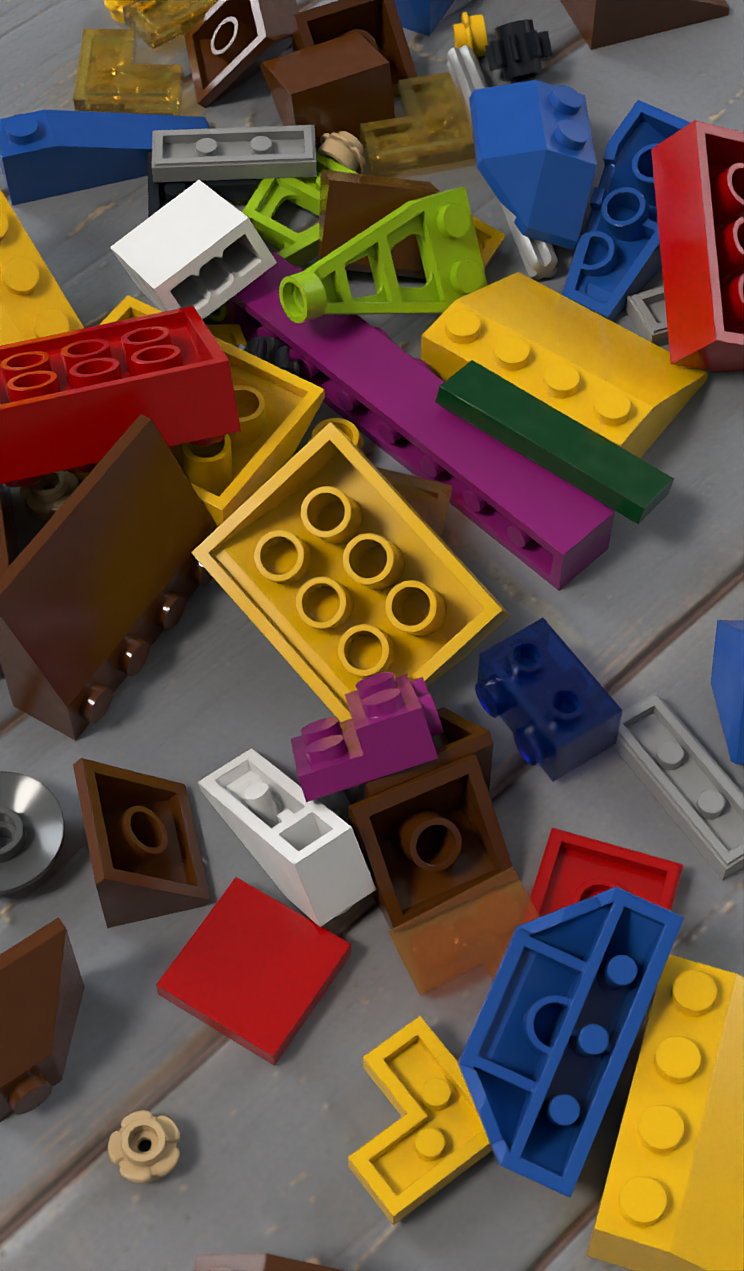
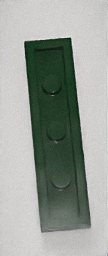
M473 360L439 386L435 403L637 524L669 494L674 478Z

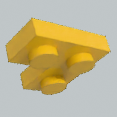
M421 1016L363 1056V1069L401 1115V1118L348 1157V1167L392 1225H395L492 1151L457 1064L458 1061Z

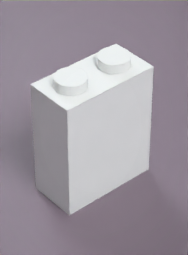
M200 180L196 181L110 247L139 290L162 312L194 306L202 320L277 263L250 219Z

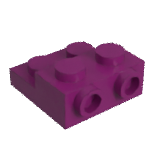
M383 672L364 678L356 684V691L345 694L352 719L339 722V719L336 717L320 719L301 729V736L291 739L297 776L306 802L438 759L432 736L444 732L432 695L428 693L423 677L410 681L407 674L395 677L392 672Z

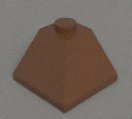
M218 0L184 35L197 103L200 106L207 108L260 72L262 62L278 57L284 50H288L293 46L291 16L299 13L296 0Z
M59 917L0 954V1122L13 1113L19 1115L35 1109L48 1098L52 1087L62 1081L85 987L67 929Z

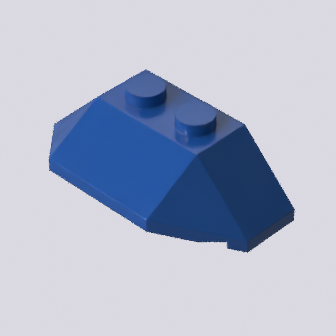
M539 80L473 90L469 102L477 169L498 200L516 216L514 223L523 236L573 250L579 240L597 166L585 95L566 85L555 86Z
M614 887L515 928L457 1063L498 1165L562 1195L571 1197L683 922V916L621 888Z

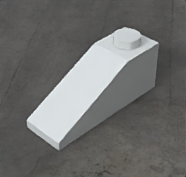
M252 748L197 782L204 796L282 893L319 927L334 917L345 913L352 905L376 890L352 827L317 799L306 802L302 788Z

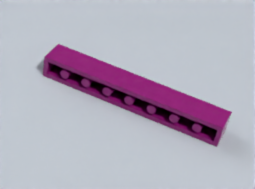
M275 252L272 255L277 263L226 301L228 324H239L247 342L255 337L268 336L276 338L289 346L288 361L300 362V378L325 389L323 402L345 420L353 423L368 439L558 591L608 550L614 512L608 506L435 403L439 386L444 381L437 377L423 360L411 357L393 343L384 330L379 327H372L358 315H322L302 323L291 321L282 308L279 286L284 277L304 271L303 268L299 266L294 267Z

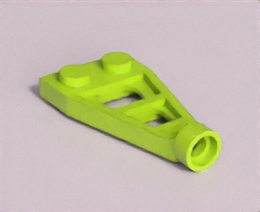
M316 152L317 177L264 178L242 211L250 219L262 240L281 249L277 254L294 267H300L319 256V223L303 232L297 233L272 219L276 210L282 202L289 200L320 217V176L322 170L356 173ZM226 302L209 314L207 318L217 322L226 318Z
M466 187L449 189L408 201L304 271L284 277L279 286V297L285 314L295 323L306 322L322 315L443 313L456 299L487 286ZM411 234L416 235L427 281L422 287H402L398 285L390 252L394 245ZM368 256L377 293L369 296L352 297L345 267Z

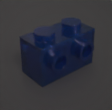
M544 618L539 619L479 654L478 678L475 692L480 704L491 717L496 718L500 716L513 732L514 742L523 758L531 765L539 764L553 782L616 744L623 710Z

